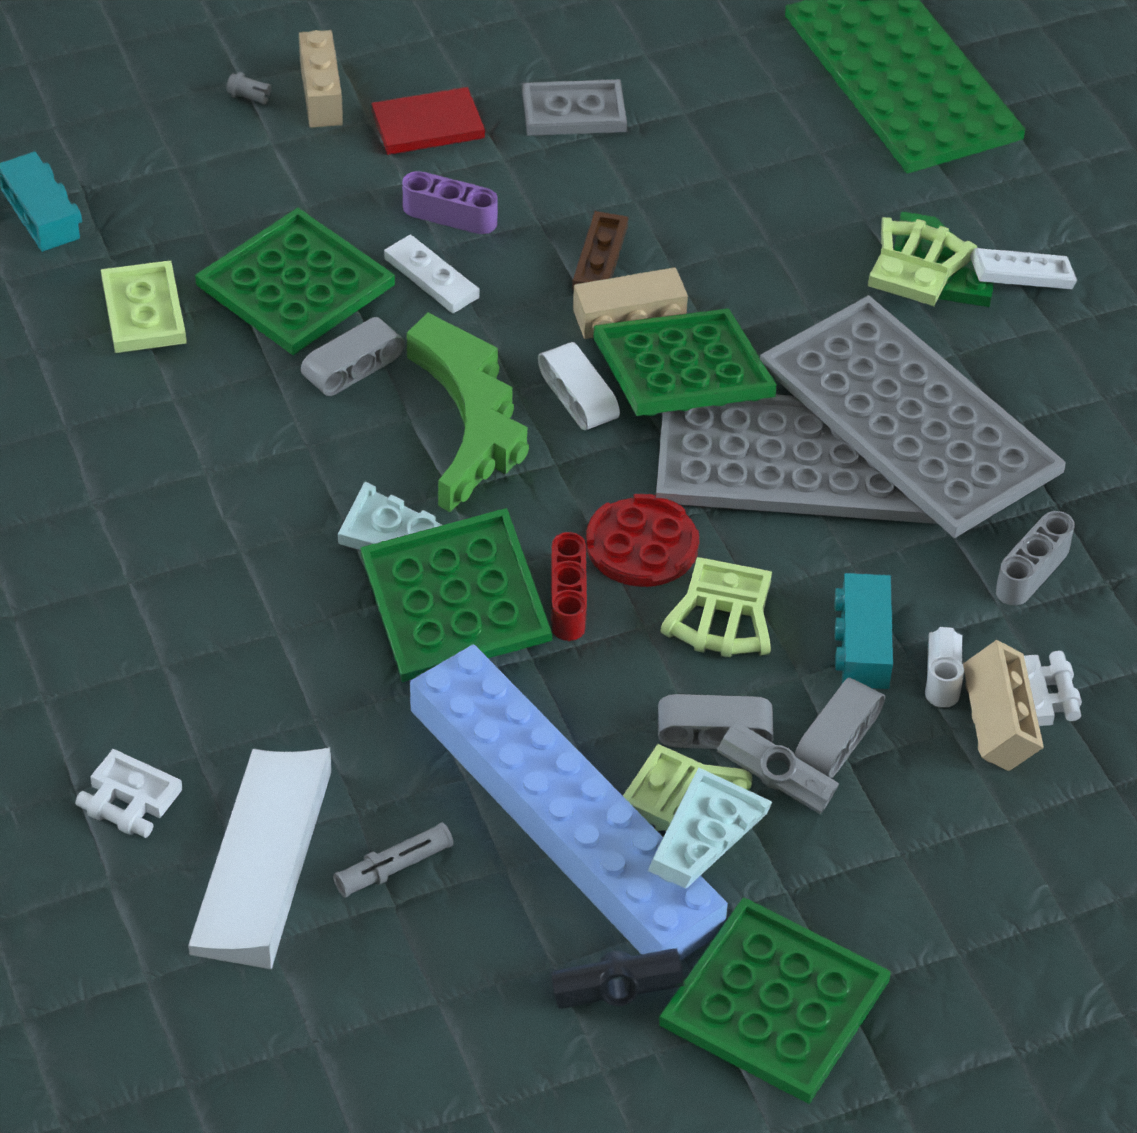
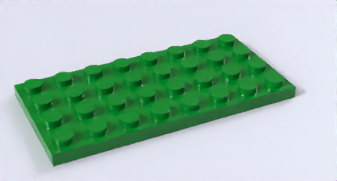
M803 0L786 6L785 17L907 174L1024 139L1025 128L920 0Z

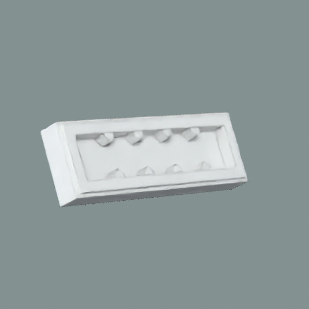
M411 234L384 250V259L451 313L457 312L479 298V288Z
M974 248L970 256L979 281L1073 289L1077 282L1067 256Z

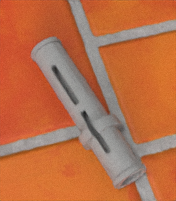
M439 823L435 827L378 854L371 852L364 856V861L341 872L334 873L335 885L344 898L373 883L380 885L387 881L389 875L418 863L445 848L452 847V835L444 823Z

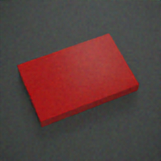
M468 87L371 103L372 114L387 155L485 138V128Z

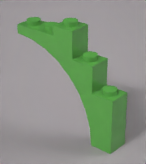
M427 313L407 332V358L427 370L446 388L457 404L465 425L463 442L453 463L438 480V506L451 512L461 501L465 502L470 497L473 489L483 479L486 480L490 477L494 468L507 474L516 463L520 464L523 462L529 451L527 427L510 418L514 411V405L512 404L513 387L496 379L499 373L498 348Z

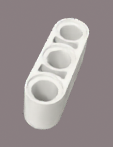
M574 342L538 355V365L542 376L582 430H588L619 418V405L615 395Z

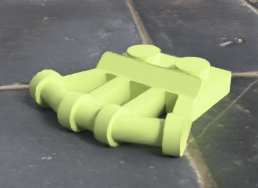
M883 217L881 225V254L869 275L868 286L935 306L948 278L971 261L970 256L974 248H977V245L971 241L964 242L950 233L947 227L940 226L939 228H934L926 225V221L917 219L915 222L892 221L891 217ZM892 235L910 236L902 252L893 250ZM921 239L933 242L925 259L913 256ZM944 246L956 253L943 264L936 263Z
M697 557L688 592L665 618L661 626V633L669 638L675 636L694 646V651L704 653L705 649L721 652V656L731 658L732 654L758 652L760 656L770 655V638L763 611L771 583L772 571ZM696 605L704 607L698 631L681 623ZM715 609L731 612L724 637L709 634ZM741 615L752 617L756 637L735 639Z
M657 744L623 797L649 823L655 825L656 831H667L698 767L746 790H749L752 786V774L744 769L704 765Z

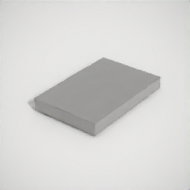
M619 79L522 83L527 136L626 132L627 130L622 87Z

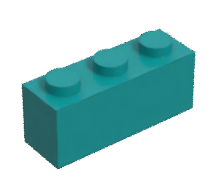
M32 152L0 163L1 191L42 252L80 239L79 224L82 223L80 210L75 203L71 204L69 202L65 187L62 183H56L52 169L47 162L43 163L37 153Z
M845 573L843 588H836L834 610L841 611V618L836 617L835 641H842V647H836L835 670L842 671V684L850 677L870 688L889 689L893 667L891 575Z

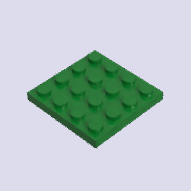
M299 208L285 215L195 275L196 286L291 355L302 350L395 285V275Z
M729 308L594 325L593 338L636 416H652L657 413L676 410L688 411L692 408L706 406H724L728 403L743 401L755 402L776 396V383Z
M507 508L360 547L361 557L402 682L418 677L473 644L487 658H492L552 641L549 623Z
M743 897L685 979L684 986L678 989L660 1015L659 1026L810 1104L890 981L891 971Z

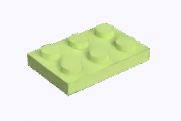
M171 260L101 269L115 353L186 344V333Z

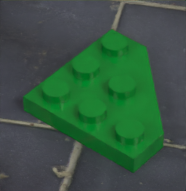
M901 212L899 221L915 222L917 219L926 221V225L934 228L945 227L933 216ZM896 235L894 250L902 252L910 236ZM921 239L913 256L925 259L933 242ZM944 246L936 263L943 264L956 253ZM970 261L948 278L938 299L990 307L994 282L979 281L972 261Z

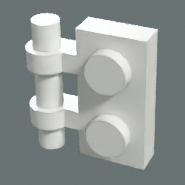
M1062 651L1052 652L1049 655L1051 665L1041 667L1038 655L1024 656L1039 726L1053 725L1054 712H1064L1068 721L1078 720L1081 717L1079 708L1082 703L1079 691L1073 687L1071 680L1074 677L1072 665L1066 661L1064 653ZM1056 684L1058 693L1049 694L1047 685Z
M112 749L91 775L92 787L98 789L94 796L81 791L76 798V806L87 810V815L100 821L104 818L117 824L118 830L128 835L136 833L147 838L153 829V823L142 817L148 812L161 818L182 791V782L176 777ZM115 798H118L129 805L123 810L111 803Z

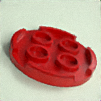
M633 494V498L620 500L612 504L609 502L605 503L593 514L587 527L586 548L594 566L610 579L630 586H659L678 579L692 567L698 555L699 530L696 529L692 520L687 516L686 510L676 502L666 498H656V495Z

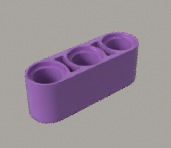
M420 171L408 173L403 178V210L407 215L477 234H487L496 229L498 197L493 190Z

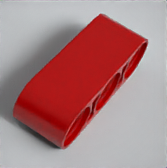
M564 532L556 535L551 547V629L557 638L573 641L582 637L586 629V543L580 535L573 532Z

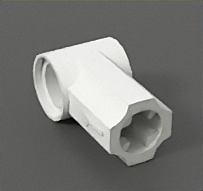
M939 627L938 630L930 632L928 635L925 696L935 706L942 708L950 707L959 701L964 674L962 635L957 634L954 628Z

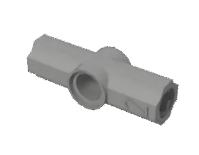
M737 721L730 726L717 748L719 754L759 777L768 788L784 792L820 815L839 785L838 782L796 758L789 748L771 743ZM773 760H781L787 764L789 770L783 775H774L768 771L767 764Z

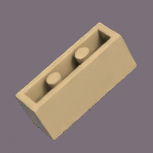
M332 30L300 32V65L309 127L343 125L342 94Z
M675 267L575 284L573 311L583 337L587 339L593 338L594 325L687 314L688 295Z
M995 640L963 663L966 678L965 685L969 693L972 719L975 723L979 743L978 750L981 758L1010 771L1043 749L1044 746L1024 654Z

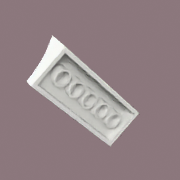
M330 747L300 752L252 750L188 945L190 955L272 969L331 775Z

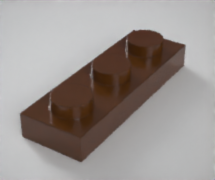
M594 212L574 274L572 291H574L575 284L613 277L628 228V216Z

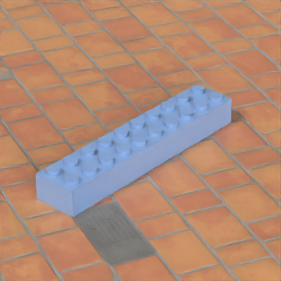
M474 644L410 681L412 713L641 954L677 948L681 961L716 937L726 922L728 903L701 875L685 889L677 884L667 882L660 876L648 871L663 837Z

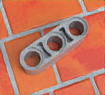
M374 317L308 354L301 365V373L323 394L333 396L393 362L402 353L405 342L379 317Z
M1061 511L1046 513L1003 559L996 585V595L999 600L1005 604L1015 606L1025 603L1067 557L1075 528L1074 520L1071 516Z
M850 677L847 678L803 735L795 751V757L829 778H833L879 716L884 705L885 695Z
M674 694L663 697L658 704V738L662 744L668 747L717 749L724 735L735 721L771 743L774 740L772 704L762 697Z

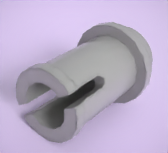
M241 72L238 74L232 73L227 83V92L231 93L234 98L241 96L265 105L268 101L265 94L270 96L271 84L246 78L244 73Z

